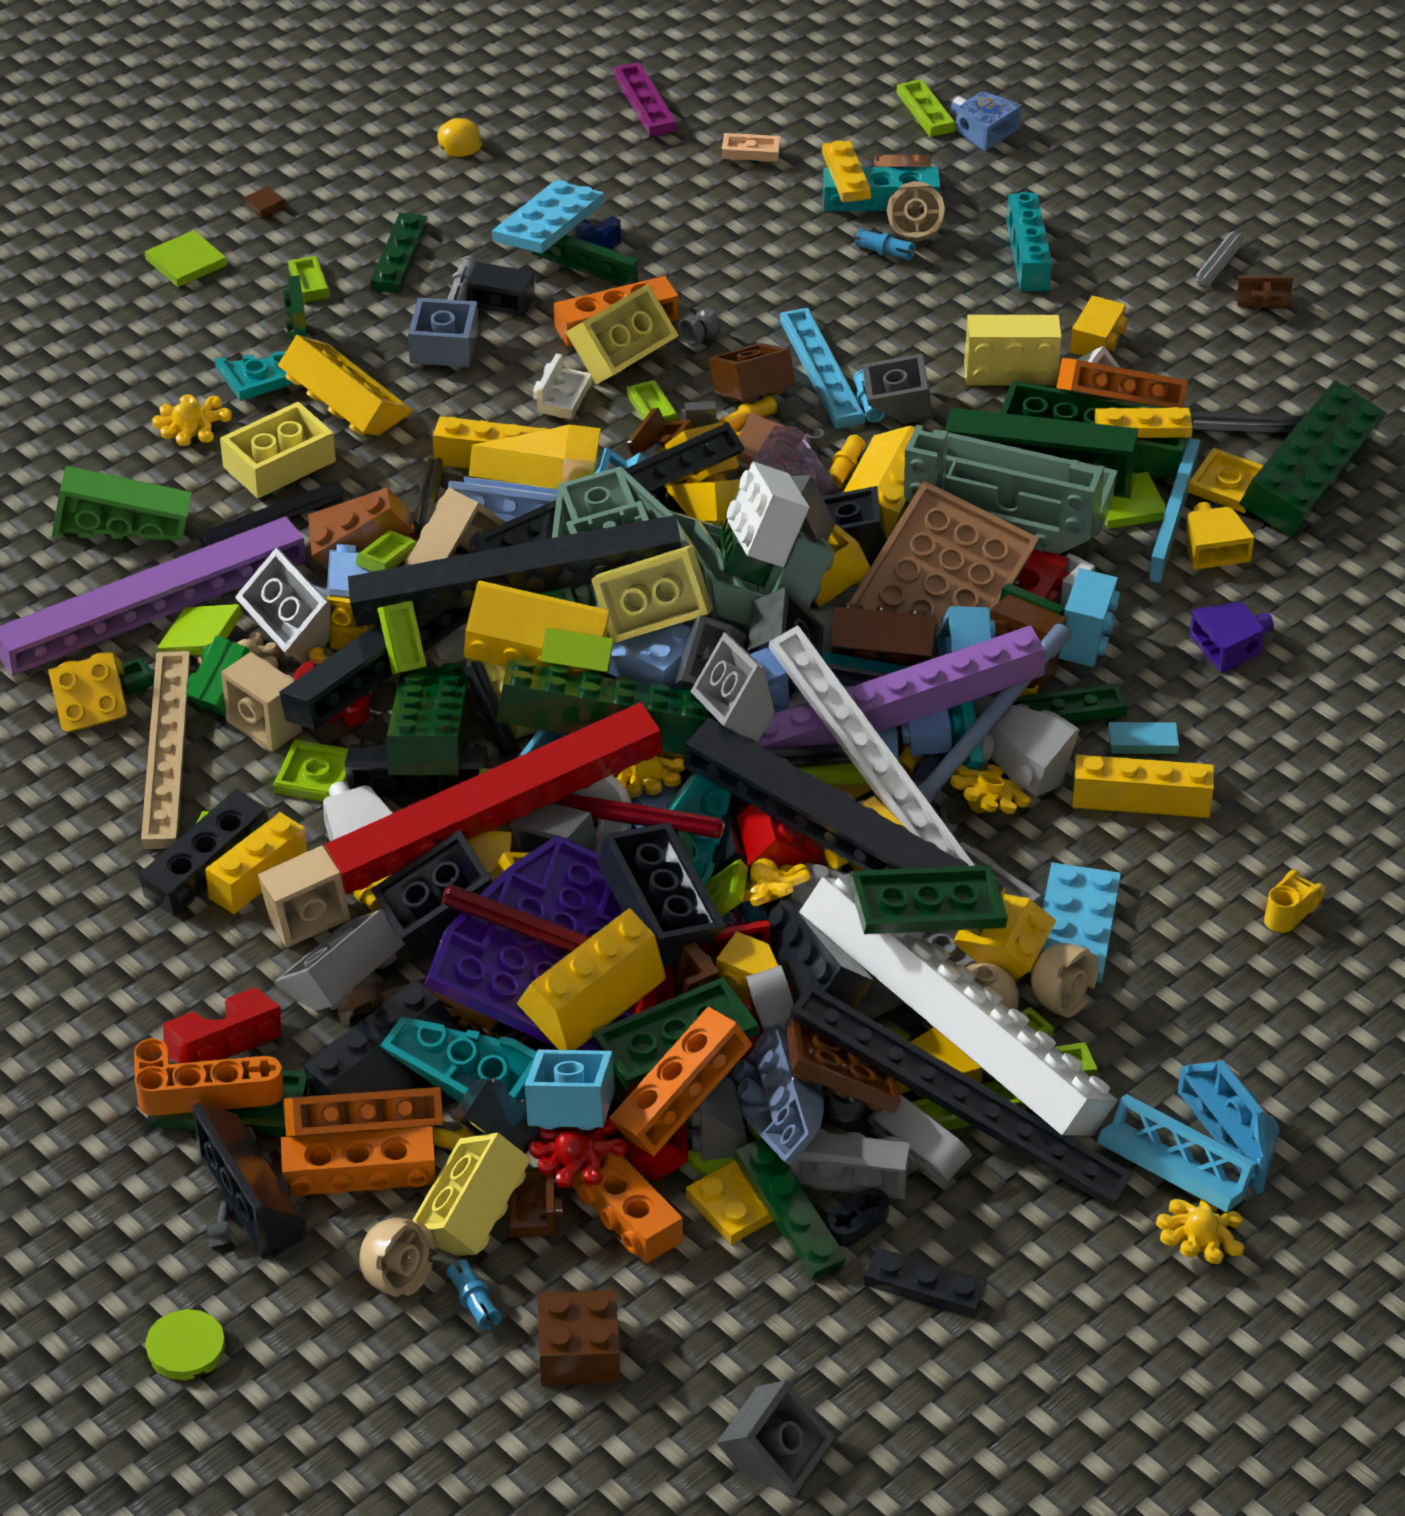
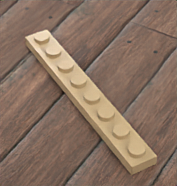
M190 651L156 652L141 835L142 849H167L178 840L188 708L186 684L190 677L191 666Z

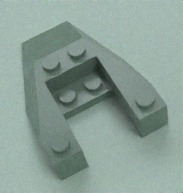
M620 466L558 484L552 538L667 517L673 514ZM677 520L681 545L683 548L688 546V544L682 532L680 524ZM592 583L561 589L564 600L600 608Z

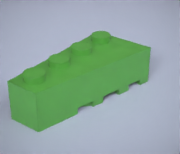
M66 465L58 497L52 537H63L64 533H77L79 538H92V534H110L112 539H123L126 535H139L140 539L182 540L192 492Z

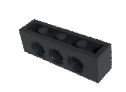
M236 788L138 874L144 897L172 916H175L184 907L189 906L195 897L207 887L205 868L269 820L267 808Z

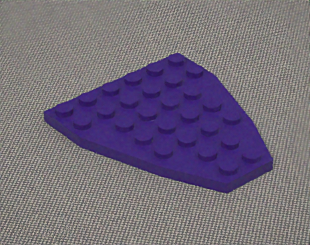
M556 835L509 866L480 894L588 937H592L623 913L598 866L599 854L559 835ZM462 912L445 930L424 987L557 1048L516 1003L534 980L570 953ZM632 1007L629 1008L617 1019H615L612 1023H615L619 1020H622L633 1015ZM592 1038L577 1049L599 1051Z

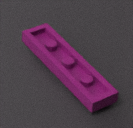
M637 62L614 67V78L648 135L660 136L676 131L674 117L641 63Z

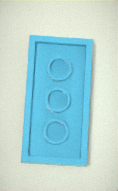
M555 180L492 230V239L502 244L543 253L605 203L604 192L592 190L588 186L580 187L568 184L563 180Z
M1051 862L1042 909L1051 915L1056 922L1039 956L1050 946L1059 943H1071L1091 950V953L1096 954L1098 958L1099 970L1096 982L1102 983L1121 873Z

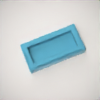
M1109 722L1110 754H1178L1179 742L1176 723Z

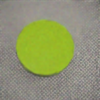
M191 1309L170 1312L158 1319L149 1329L145 1342L148 1359L155 1371L169 1379L184 1381L195 1379L196 1374L202 1372L207 1374L214 1370L222 1360L226 1347L223 1329L219 1322L213 1316L203 1311Z

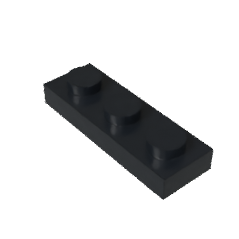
M877 1247L865 1274L864 1285L975 1319L986 1293L988 1280Z

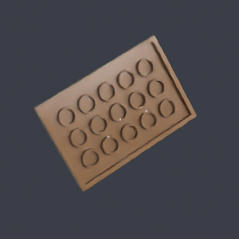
M923 481L849 603L860 604L863 606V609L877 611V607L895 608L897 613L910 614L912 610L927 611L930 613V616L936 617L937 631L949 606L987 607L990 613V609L999 603L1002 587L1007 583L1014 585L1036 548L1039 537ZM937 639L934 658H937Z

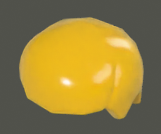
M466 118L451 119L438 130L440 148L444 147L448 156L463 157L472 155L479 151L482 146L478 126Z

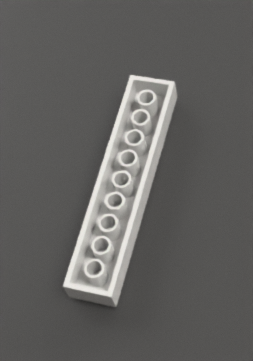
M840 876L837 879L821 878L799 913L1061 1135L1093 1136L1118 1101L1108 1092L1110 1090L1108 1084L1096 1076H1088L1081 1070L1083 1064L1078 1059L1068 1053L1063 1055L1054 1047L1056 1042L1049 1035L1042 1031L1036 1032L1027 1025L1029 1019L1024 1014L1013 1008L1009 1010L1001 1003L1003 998L1000 994L987 986L983 988L975 981L976 975L970 969L960 964L958 966L948 959L950 953L936 943L930 944L922 937L924 932L864 934L849 880Z

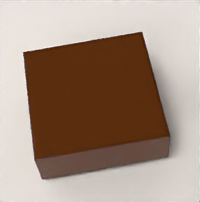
M269 187L262 188L244 197L245 206L260 218L285 208L284 199Z

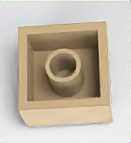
M252 652L221 672L226 721L271 752H274L302 732V726L285 720L279 691L295 681L293 677L285 675L273 667L269 661L261 659Z
M323 846L305 852L258 874L269 920L286 948L351 919L340 872Z

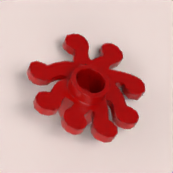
M607 1117L604 1127H597L592 1131L581 1130L578 1127H569L571 1129L540 1128V1138L547 1143L544 1144L539 1140L532 1141L529 1145V1153L533 1158L540 1159L538 1161V1170L544 1175H552L560 1166L562 1167L556 1174V1182L558 1186L563 1188L571 1187L574 1177L583 1169H585L584 1181L586 1184L591 1186L600 1184L602 1181V1174L599 1171L601 1155L612 1152L616 1156H623L627 1152V1143L623 1138L616 1137L602 1141L605 1135H611L616 1132V1126Z

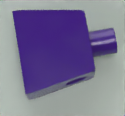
M1234 602L1192 610L1189 635L1217 670L1222 673L1259 655L1263 648L1264 634L1273 631L1274 623L1269 613L1266 612L1254 616L1244 603Z

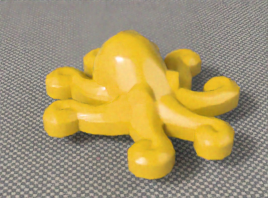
M187 394L183 395L180 398V404L174 407L169 404L160 406L161 416H154L152 422L156 429H160L161 437L165 439L176 437L178 445L188 446L191 443V438L197 435L201 442L213 441L214 434L211 432V422L217 420L223 422L230 421L232 419V412L228 408L212 411L222 406L221 398L218 396L208 397L205 404L201 406L194 396Z
M655 756L650 760L642 761L626 768L615 778L623 784L630 798L640 796L642 790H646V793L649 795H656L662 791L660 780L668 787L681 784V776L678 772L684 771L686 767L683 766L684 759L677 758L671 760Z
M961 764L950 780L953 788L958 790L965 789L963 796L972 811L978 814L995 812L998 808V803L1003 813L1013 814L1017 806L1021 808L1027 807L1031 800L1029 796L1021 792L1023 787L1011 779H1003L1002 775L1004 772L996 765H988L986 771L980 772L968 769Z
M766 858L758 859L751 867V882H746L743 902L751 901L754 907L786 896L794 891L793 886L811 879L810 871H808L805 864H797L795 866L787 864L778 868L772 860Z
M1174 1199L1169 1204V1211L1175 1216L1160 1214L1156 1225L1163 1230L1160 1240L1164 1244L1176 1246L1183 1241L1180 1246L1182 1255L1196 1257L1199 1252H1204L1203 1257L1206 1261L1219 1264L1224 1256L1223 1252L1219 1249L1220 1242L1227 1254L1236 1257L1243 1254L1245 1249L1243 1243L1234 1240L1233 1235L1227 1229L1228 1226L1234 1228L1241 1227L1243 1217L1236 1211H1228L1219 1216V1214H1215L1218 1208L1202 1199L1200 1200L1199 1207L1181 1199Z

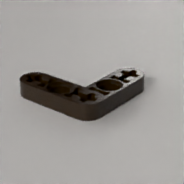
M427 977L417 981L424 986ZM375 981L349 991L337 1010L343 1028H351L357 1025L410 983L382 992L379 983Z

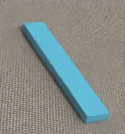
M809 308L780 313V322L835 429L865 424V414Z
M1189 438L1185 447L1151 557L1149 579L1152 582H1162L1188 496L1189 482L1196 470L1200 440Z

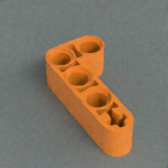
M149 1038L139 1042L134 1050V1074L139 1109L149 1116L193 1113L192 1106L198 1103L221 1110L269 1106L279 1102L284 1095L282 1067L280 1062L271 1056L170 1064L167 1045L162 1040L156 1038Z

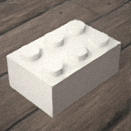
M752 462L749 471L745 470L742 474L739 484L741 490L737 499L733 500L728 507L727 519L747 556L784 567L809 510V505L789 473Z

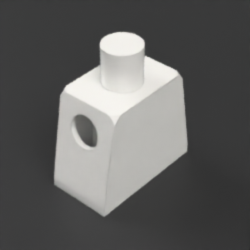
M336 782L329 789L330 796L323 800L324 822L329 841L392 814L373 789L366 785L351 790L346 782Z

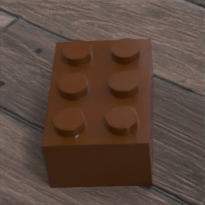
M845 603L843 607L835 606L831 638L833 654L905 666H913L934 659L937 624L936 617L930 616L929 612L912 610L910 614L897 613V610L891 607H877V611L863 609L862 605L855 603Z

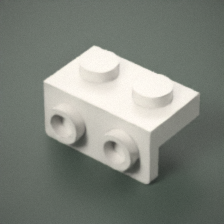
M556 353L551 363L546 364L541 381H537L534 386L533 398L537 400V412L559 418L573 419L592 384V373L563 368V355Z

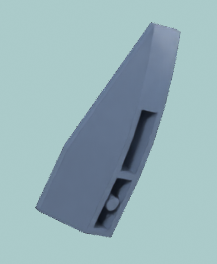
M775 1024L768 1033H763L757 1039L753 1051L747 1058L737 1062L731 1072L730 1080L734 1081L743 1118L784 1162L791 1165L815 1138L821 1126L824 1113V1097L820 1083H806L792 1072L786 1030Z

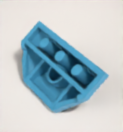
M1223 1060L1181 1067L1178 1093L1215 1141L1256 1162L1249 1185L1256 1194L1262 1193L1271 1168L1279 1135V1127L1276 1120L1265 1112L1259 1104L1255 1093L1246 1088ZM1234 1164L1237 1170L1241 1173L1242 1168Z

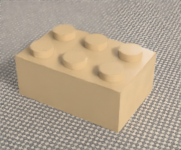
M448 487L445 494L439 499L429 523L423 527L416 546L406 557L404 566L475 553L477 550L471 542L474 537L505 523V521L480 503Z

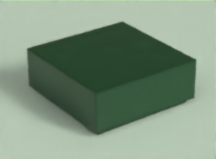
M141 657L122 664L124 674L119 675L122 690L127 696L154 685L155 673Z

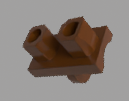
M1238 275L1237 306L1263 308L1291 307L1293 277Z

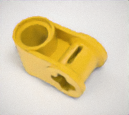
M1296 869L1290 870L1284 879L1269 892L1264 917L1265 925L1270 930L1280 933L1293 930L1304 917L1318 907L1324 896L1325 886L1321 883L1314 884L1301 877L1300 872Z

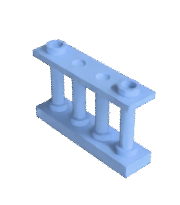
M464 477V482L449 481L448 485L449 488L480 503L505 522L556 500L558 490Z

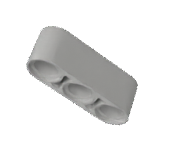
M779 965L746 976L764 1033H768L775 1024L786 1030L785 1024L789 1019L794 1003L782 966Z
M901 1094V1103L895 1114L886 1110L881 1112L874 1110L867 1120L882 1137H897L903 1140V1142L910 1143V1159L944 1184L972 1157L969 1149L957 1137Z

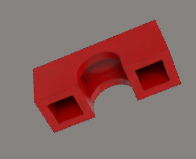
M1034 549L1021 571L1019 588L1058 604L1063 580L1071 573L1068 572L1069 558L1052 552H1042Z
M254 987L225 999L226 1018L205 1019L193 1011L163 1023L164 1043L168 1048L169 1058L176 1064L223 1060L281 1037L280 1005Z

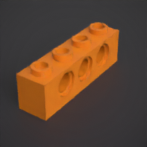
M666 276L555 302V328L566 346H573L566 331L648 283L669 320L675 321L678 320V294Z
M1062 358L1057 389L1162 408H1183L1188 380Z
M708 1006L614 1111L609 1119L628 1141L654 1157L753 1044L735 1021Z
M441 1087L284 1099L286 1136L443 1125Z
M432 1126L281 1137L282 1175L290 1196L422 1187L433 1185L436 1180Z
M612 1152L601 1155L599 1171L602 1174V1181L598 1185L591 1186L585 1183V1169L574 1177L572 1187L576 1190L582 1203L586 1206L590 1205L599 1214L603 1225L609 1230L613 1229L622 1238L626 1249L632 1254L636 1253L645 1264L683 1242V1218L623 1156H616Z

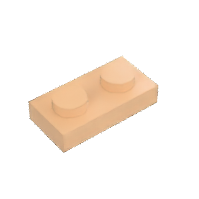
M724 133L722 159L778 162L780 136Z

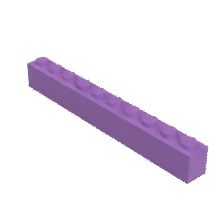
M285 516L0 625V659L12 676L181 611L185 607L194 606L243 587L275 548L280 549L295 566L306 562L304 537Z
M1030 625L849 687L845 690L876 732L879 733L909 721L1044 676L1045 648ZM809 702L774 713L770 728L756 742L765 750L839 744ZM739 734V735L743 736L744 738H746V739H748V740H750V741H754V740H752V739H750V738H748V737H746V736H744V735H742V734Z

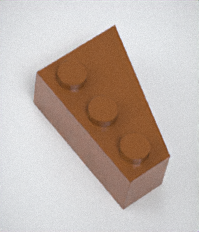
M388 488L308 514L312 557L327 571L329 550H336L337 544L355 545L356 551L361 552L389 530L404 536L413 532L411 511Z

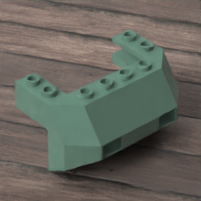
M916 425L905 449L904 497L911 502L922 482L926 481L1039 537L1036 550L1060 554L1090 540L1101 532L1111 507L1118 470L953 434L944 430L934 429L933 433L923 431V426Z
M739 488L738 493H737V495H736V497H735V500L737 499V497H738V495H739V492H740V490H741L740 488ZM670 511L673 515H676L688 546L693 545L713 606V610L708 615H704L705 617L732 625L749 636L752 601L783 587H786L807 610L811 602L817 599L825 571L831 568L834 560V550L825 538L819 537L817 543L809 541L802 531H799L784 567L773 564L769 576L765 577L762 586L724 572L719 536L720 526Z

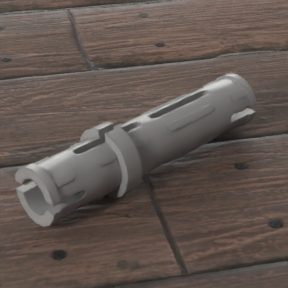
M465 256L460 259L458 270L451 278L452 287L447 300L466 301L467 281L478 263L473 257Z

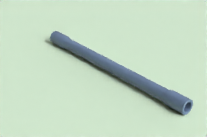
M1055 624L1041 641L1045 648V665L1051 658L1056 656L1071 638V632L1062 624ZM1032 680L1001 690L928 778L918 786V789L929 804L935 799L937 792Z

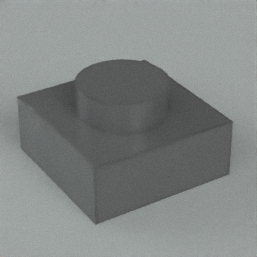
M715 401L684 403V420L691 419L695 428L716 424L717 409Z

